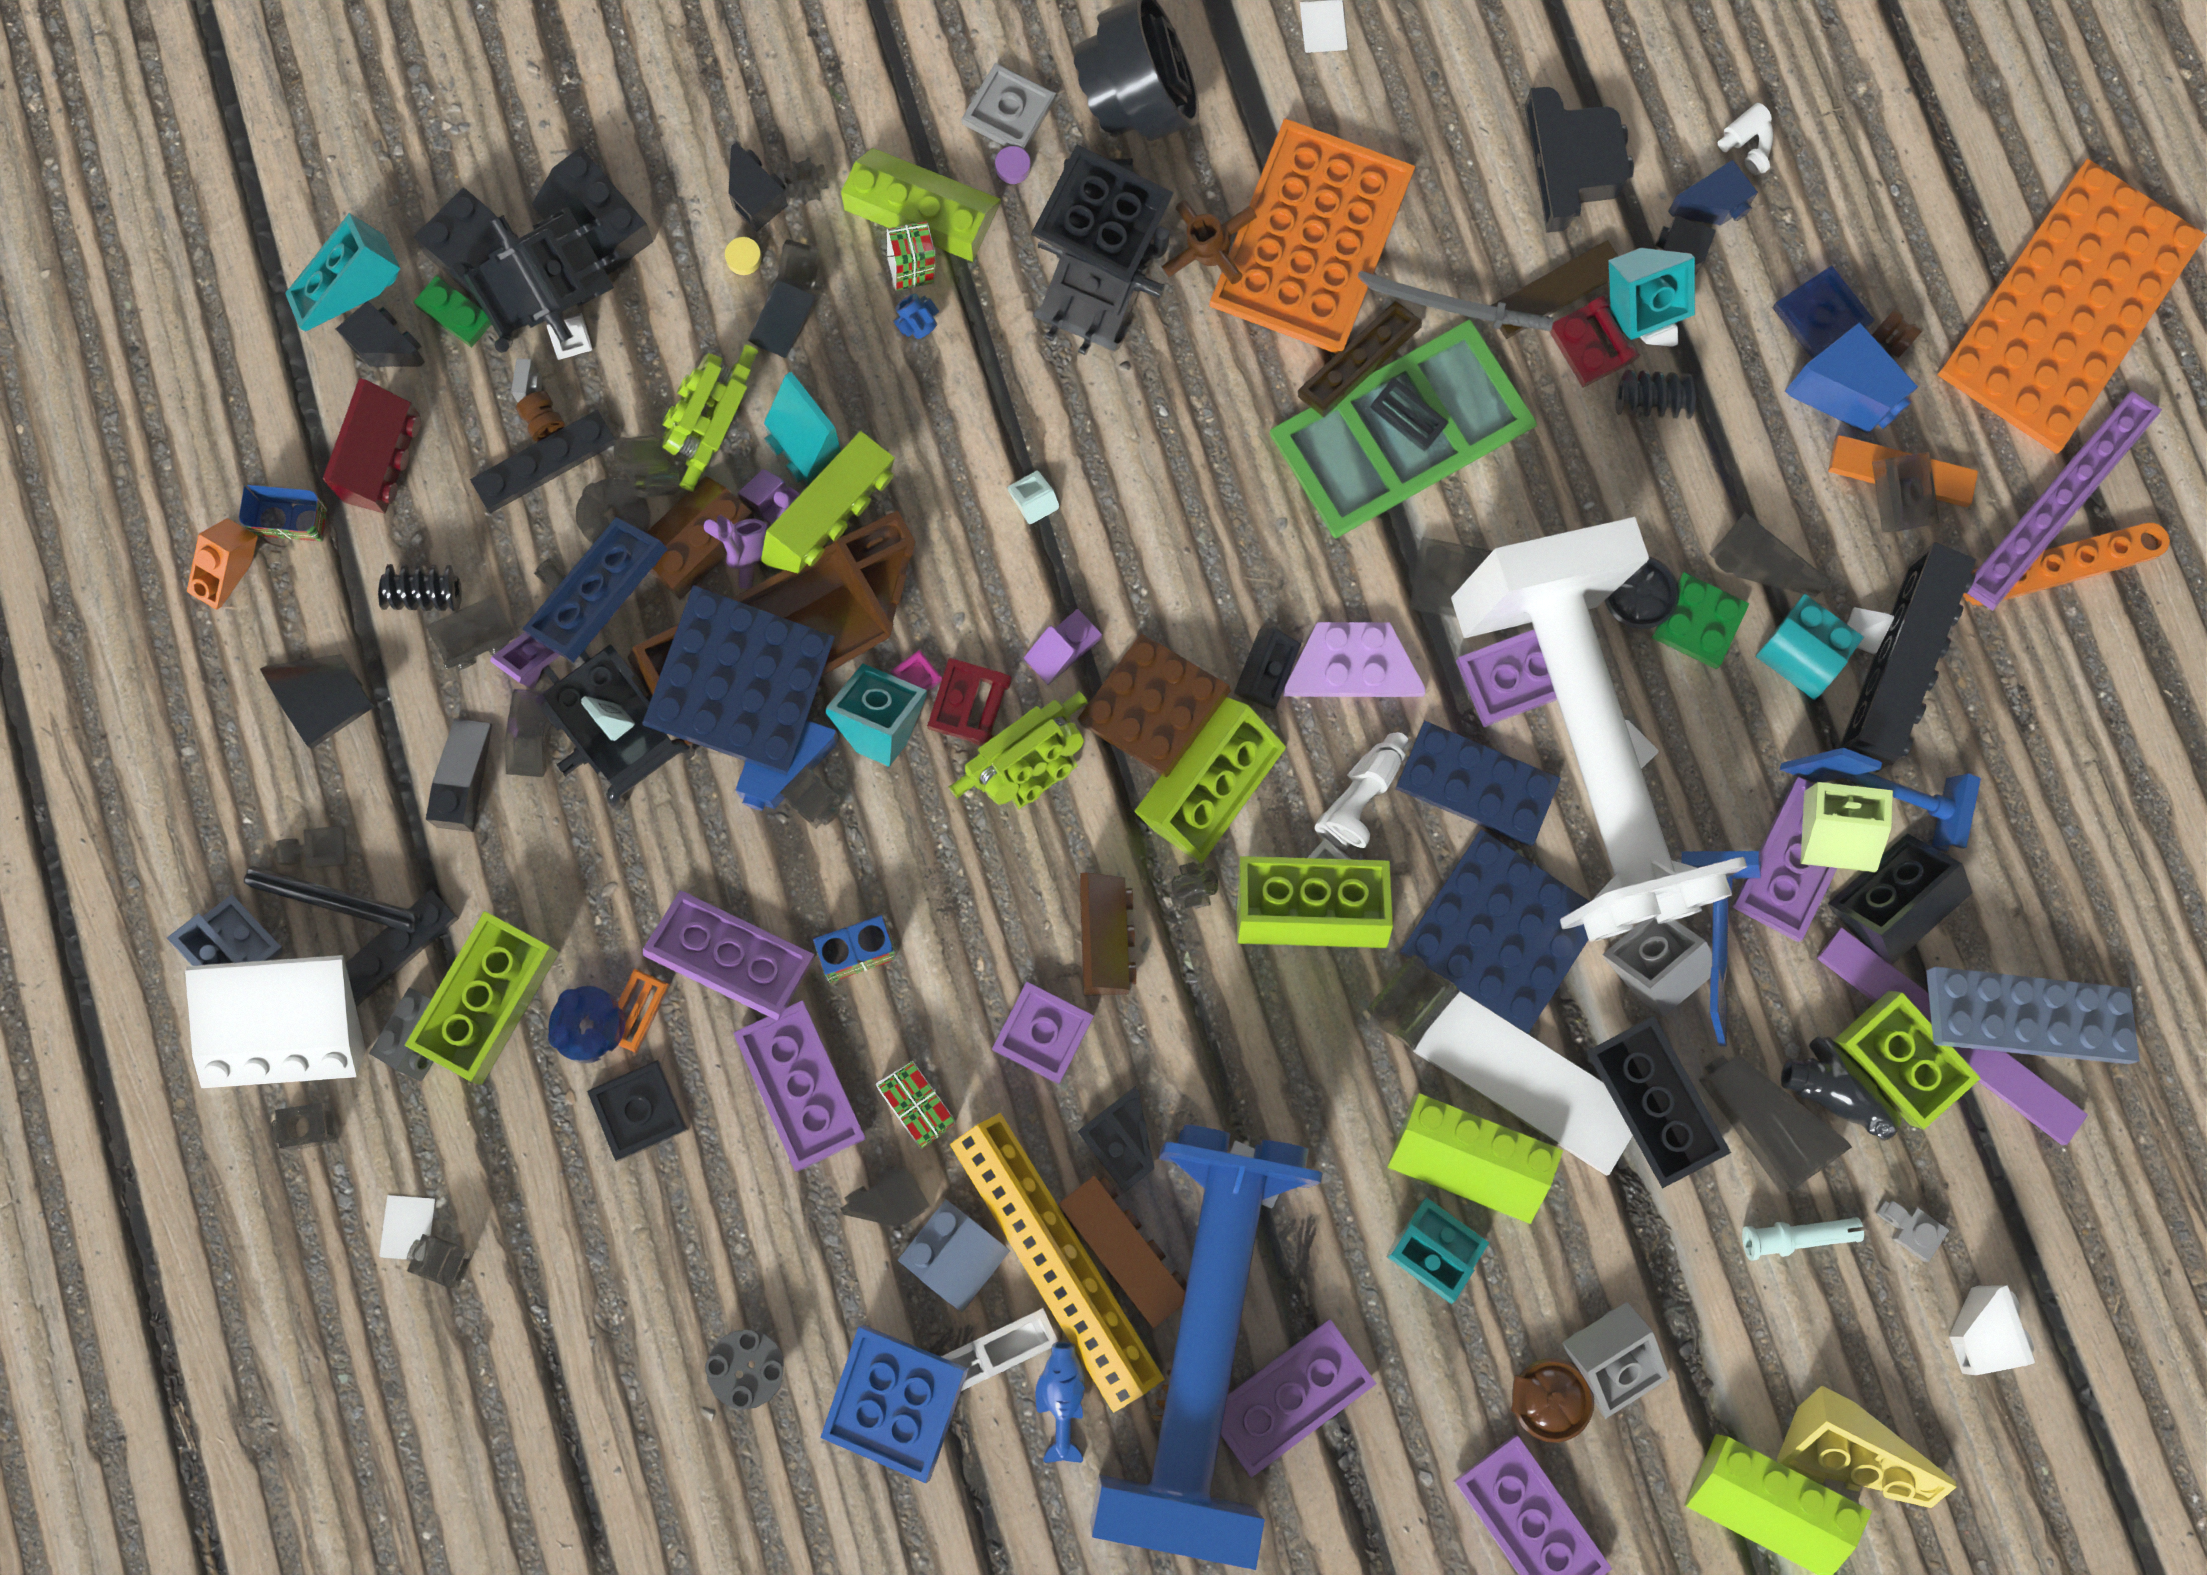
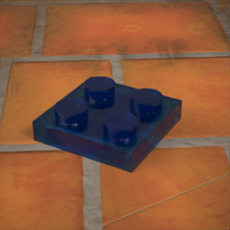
M1832 265L1777 301L1772 307L1812 359L1859 322L1866 329L1875 321Z

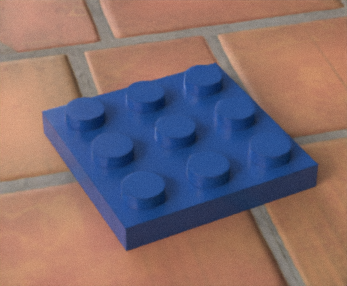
M861 1325L857 1329L820 1438L923 1483H927L931 1480L969 1368L866 1325Z

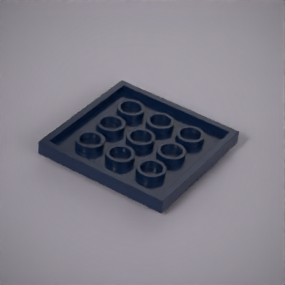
M693 585L642 725L787 775L835 636Z
M1481 829L1399 953L1451 988H1456L1528 1034L1589 940L1584 924L1562 929L1560 919L1590 901Z

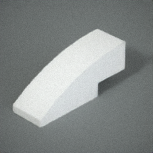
M1042 1308L941 1357L969 1368L961 1390L963 1391L1052 1348V1344L1058 1342Z

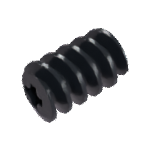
M1626 370L1621 377L1616 392V413L1621 415L1624 406L1628 405L1630 415L1635 416L1638 407L1642 406L1644 416L1649 417L1652 408L1657 407L1658 417L1663 418L1667 408H1671L1673 419H1677L1681 409H1685L1686 418L1691 419L1696 404V390L1692 375L1684 373L1679 378L1676 373L1670 372L1664 377L1662 372L1656 371L1650 377L1649 372L1642 370L1636 376L1633 370Z
M387 564L385 573L381 575L378 587L379 606L382 610H387L389 606L393 610H402L404 606L408 610H417L420 605L423 611H431L434 606L438 611H446L448 607L452 611H458L462 602L461 582L459 577L454 575L452 565H446L443 575L439 574L437 565H431L429 575H425L422 565H416L414 575H410L408 565L402 564L398 575L395 574L393 564Z

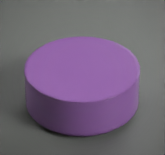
M1017 146L1003 148L995 159L998 177L1009 184H1017L1024 181L1030 173V158L1027 152Z

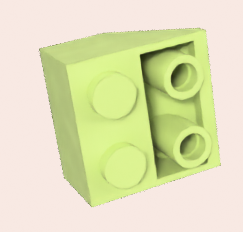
M1817 782L1805 790L1801 864L1876 872L1891 830L1893 790Z

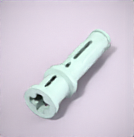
M1859 1217L1791 1227L1788 1223L1781 1221L1768 1228L1755 1229L1751 1225L1743 1227L1742 1242L1746 1256L1749 1260L1754 1261L1758 1260L1761 1255L1779 1253L1782 1257L1789 1256L1794 1252V1249L1855 1241L1861 1242L1864 1238V1231H1847L1850 1228L1863 1227Z

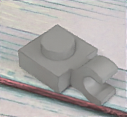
M1883 1201L1876 1212L1879 1217L1898 1229L1892 1239L1923 1262L1931 1260L1949 1232L1947 1228L1918 1207L1911 1208L1908 1213L1901 1205L1894 1201H1891L1890 1204L1887 1201Z

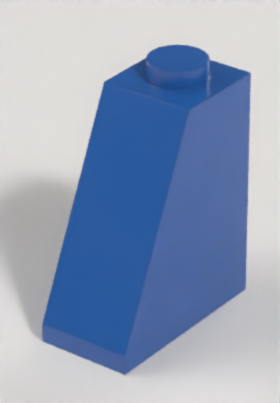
M806 721L787 775L745 762L735 789L739 797L743 799L742 804L763 811L765 806L775 809L837 746L839 737L836 730Z

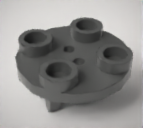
M752 1329L734 1331L721 1338L711 1350L709 1359L705 1364L707 1382L713 1394L725 1405L737 1410L757 1408L770 1401L781 1388L785 1375L784 1356L778 1344L767 1334ZM751 1360L755 1362L754 1368L749 1367ZM737 1371H742V1378L736 1376Z

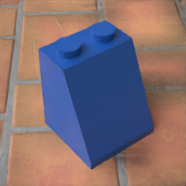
M1859 322L1807 363L1785 392L1802 403L1869 433L1876 426L1879 425L1884 429L1897 419L1900 413L1912 403L1908 397L1918 386Z

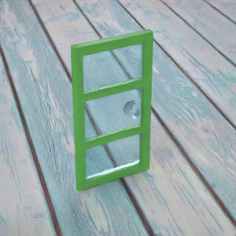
M1469 319L1373 372L1325 417H1322L1310 407L1270 429L1269 435L1326 524L1330 534L1337 539L1535 428L1537 423ZM1393 377L1449 422L1425 452L1369 407ZM1391 391L1389 393L1401 404H1403L1405 407H1408L1412 412H1414L1417 415V417H1419L1433 430L1436 428V426L1433 423H1431L1427 418L1420 414L1416 409L1409 405L1395 392ZM1384 401L1382 402L1387 407H1389L1393 412H1395L1398 416H1400L1404 421H1406L1409 425H1411L1415 430L1422 434L1425 438H1428L1414 425H1412L1409 421L1402 417L1398 412L1391 408L1387 403H1385Z

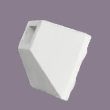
M2008 1285L1976 1286L1971 1288L1949 1335L1962 1374L1980 1375L2035 1363L2032 1352H2034L2032 1338L2022 1327L2018 1316L2020 1304L2016 1295L2009 1290Z

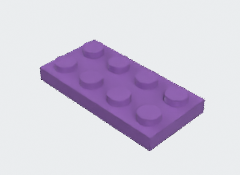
M1800 777L1794 779L1760 847L1761 878L1745 879L1731 906L1797 942L1803 940L1837 870L1834 867L1801 864L1804 791L1814 784Z
M681 890L643 948V956L777 1021L782 1016L814 959V954Z
M803 1000L787 1007L779 1021L768 1016L733 1033L795 1172L801 1171L866 1140Z
M1328 1319L1228 1393L1221 1436L1252 1478L1375 1386L1376 1382L1331 1319Z
M1513 1435L1453 1480L1519 1575H1605L1612 1570L1609 1563L1518 1435Z

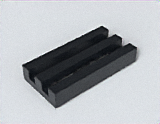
M1394 377L1369 406L1424 452L1449 423ZM1391 391L1395 392L1409 405L1416 409L1420 414L1427 418L1431 423H1433L1436 426V428L1433 430L1419 417H1417V415L1414 412H1412L1408 407H1405L1403 404H1401L1389 393ZM1384 401L1385 403H1387L1391 408L1398 412L1402 417H1404L1407 421L1414 425L1428 438H1425L1422 434H1420L1417 430H1415L1411 425H1409L1406 421H1404L1400 416H1398L1395 412H1393L1389 407H1387L1382 402Z

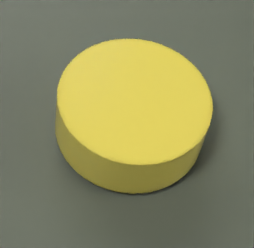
M735 238L725 249L727 265L736 274H751L761 264L760 248L750 238Z

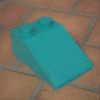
M348 213L285 294L299 328L306 332L379 296L386 286L388 287L395 282L401 268L385 235L351 213Z
M792 372L786 374L764 421L768 434L764 439L776 456L782 453L789 463L785 466L797 483L803 480L809 486L841 452V447L835 426Z

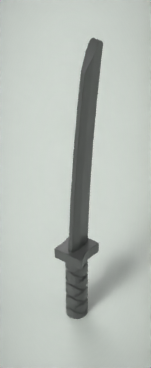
M1359 271L1358 278L1371 290L1451 313L1492 321L1493 328L1500 329L1502 324H1512L1538 330H1552L1553 317L1505 309L1506 303L1498 302L1497 307L1422 290L1364 271Z

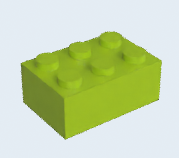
M1888 990L1833 1040L1873 1078L1883 1095L1907 1123L1923 1130L1981 1079L1953 1047L1934 1045L1932 1024L1902 992Z

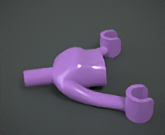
M788 487L787 494L781 491L775 493L774 502L782 507L777 519L800 495L798 491ZM722 515L717 517V523L711 519L706 520L704 523L705 532L722 541L725 546L727 566L740 569L739 587L743 589L752 588L754 568L761 561L767 524L757 519H746L733 524Z

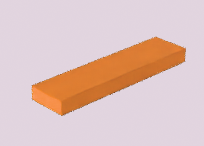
M1838 435L1834 440L1828 472L1966 508L1972 504L1978 475L1977 470Z

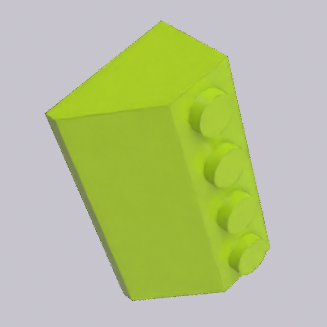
M871 148L855 161L841 190L845 211L887 228L927 221L934 247L972 262L1001 203L1000 198L875 148Z
M860 431L766 530L761 561L767 566L794 573H799L806 564L812 567L824 553L825 549L822 547L830 539L836 541L844 533L848 526L846 521L853 514L859 516L863 513L871 501L869 496L876 489L882 491L887 487L894 476L891 470L895 457Z
M1226 697L1169 776L1166 778L1161 775L1134 812L1154 832L1196 862L1202 864L1286 749V746L1249 705Z
M1240 856L1237 944L1388 947L1393 928L1390 861Z
M484 911L404 1046L466 1080L482 1086L559 952Z
M1418 1093L1412 1097L1387 1168L1531 1224L1552 1185L1563 1150Z
M1715 1434L1684 1506L1817 1575H1833L1857 1548L1872 1513L1866 1507L1728 1436Z

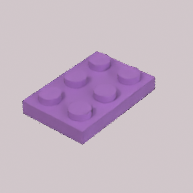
M1535 630L1460 656L1456 660L1483 727L1557 700Z

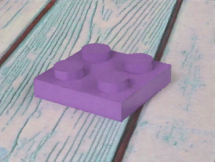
M1026 982L992 1051L1060 1085L1094 1015Z

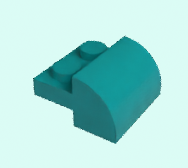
M1803 594L1755 657L1815 700L1845 667L1849 657L1861 643L1864 636L1809 596Z
M1426 1197L1421 1201L1403 1231L1398 1234L1386 1257L1452 1304L1457 1300L1475 1270L1473 1268L1489 1245V1242Z

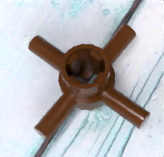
M1186 200L1178 203L1176 211L1188 225L1186 233L1188 236V248L1161 266L1164 273L1169 278L1194 260H1197L1206 266L1218 265L1231 284L1238 283L1243 275L1228 256L1230 236L1257 218L1253 209L1248 206L1221 224L1214 215H1197Z

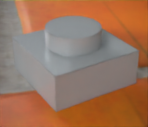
M516 359L511 393L516 401L519 402L525 396L541 391L542 375L538 373L531 359Z

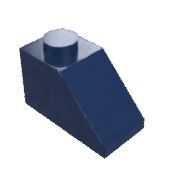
M1731 160L1677 195L1668 212L1672 217L1679 216L1688 220L1721 226L1732 218L1736 222L1752 210L1750 204L1758 191L1736 163Z

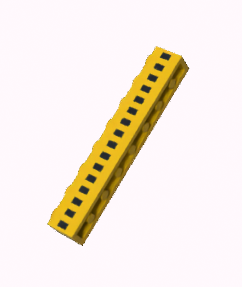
M1001 1112L977 1124L951 1143L950 1146L1060 1327L1069 1341L1075 1344V1351L1112 1412L1114 1413L1143 1396L1165 1380Z

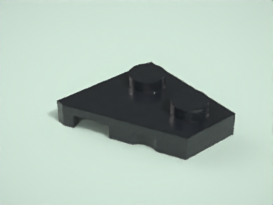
M1136 1086L1077 1131L1124 1193L1155 1169L1140 1101V1093Z

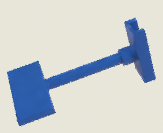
M1846 748L1783 762L1780 765L1779 770L1814 783L1846 778L1863 787L1893 790V798L1926 809L1929 815L1938 818L1932 842L1933 848L1946 852L1949 850V846L1952 845L1961 849L1967 847L1981 781L1980 777L1968 773L1946 778L1943 795L1936 794L1931 796L1869 773L1880 770L1882 762Z
M1682 851L1681 863L1696 868L1744 857L1747 867L1727 877L1731 891L1733 889V879L1761 878L1759 851ZM1729 897L1713 902L1710 1014L1720 1047H1727V1000L1724 992V983L1728 959Z

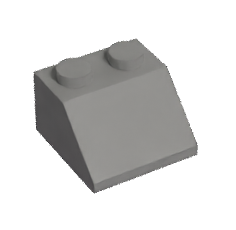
M1656 917L1642 921L1602 954L1606 962L1637 998L1662 1017H1665L1711 978L1712 953L1707 942L1676 920L1658 924Z
M1628 1302L1615 1310L1607 1312L1604 1317L1583 1330L1577 1331L1570 1338L1562 1342L1570 1362L1577 1366L1592 1390L1594 1403L1605 1419L1670 1379L1654 1332Z

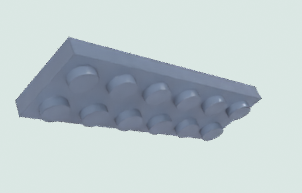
M1933 967L1926 970L1934 1045L2132 1064L2140 1061L2130 988L1944 967Z

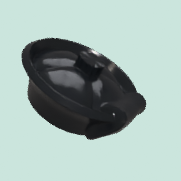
M1649 557V560L1604 601L1610 613L1619 622L1636 629H1649L1663 624L1673 615L1679 601V587L1672 571L1661 561Z

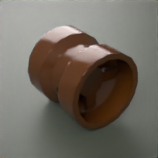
M1894 309L1872 336L1878 343L1887 344L1890 347V352L1899 359L1923 330L1916 324H1908L1904 321L1903 314ZM1897 329L1898 333L1894 336L1892 333Z
M537 391L525 396L517 403L515 408L520 418L527 421V430L533 441L537 442L565 426L560 414L553 411V402L545 391Z

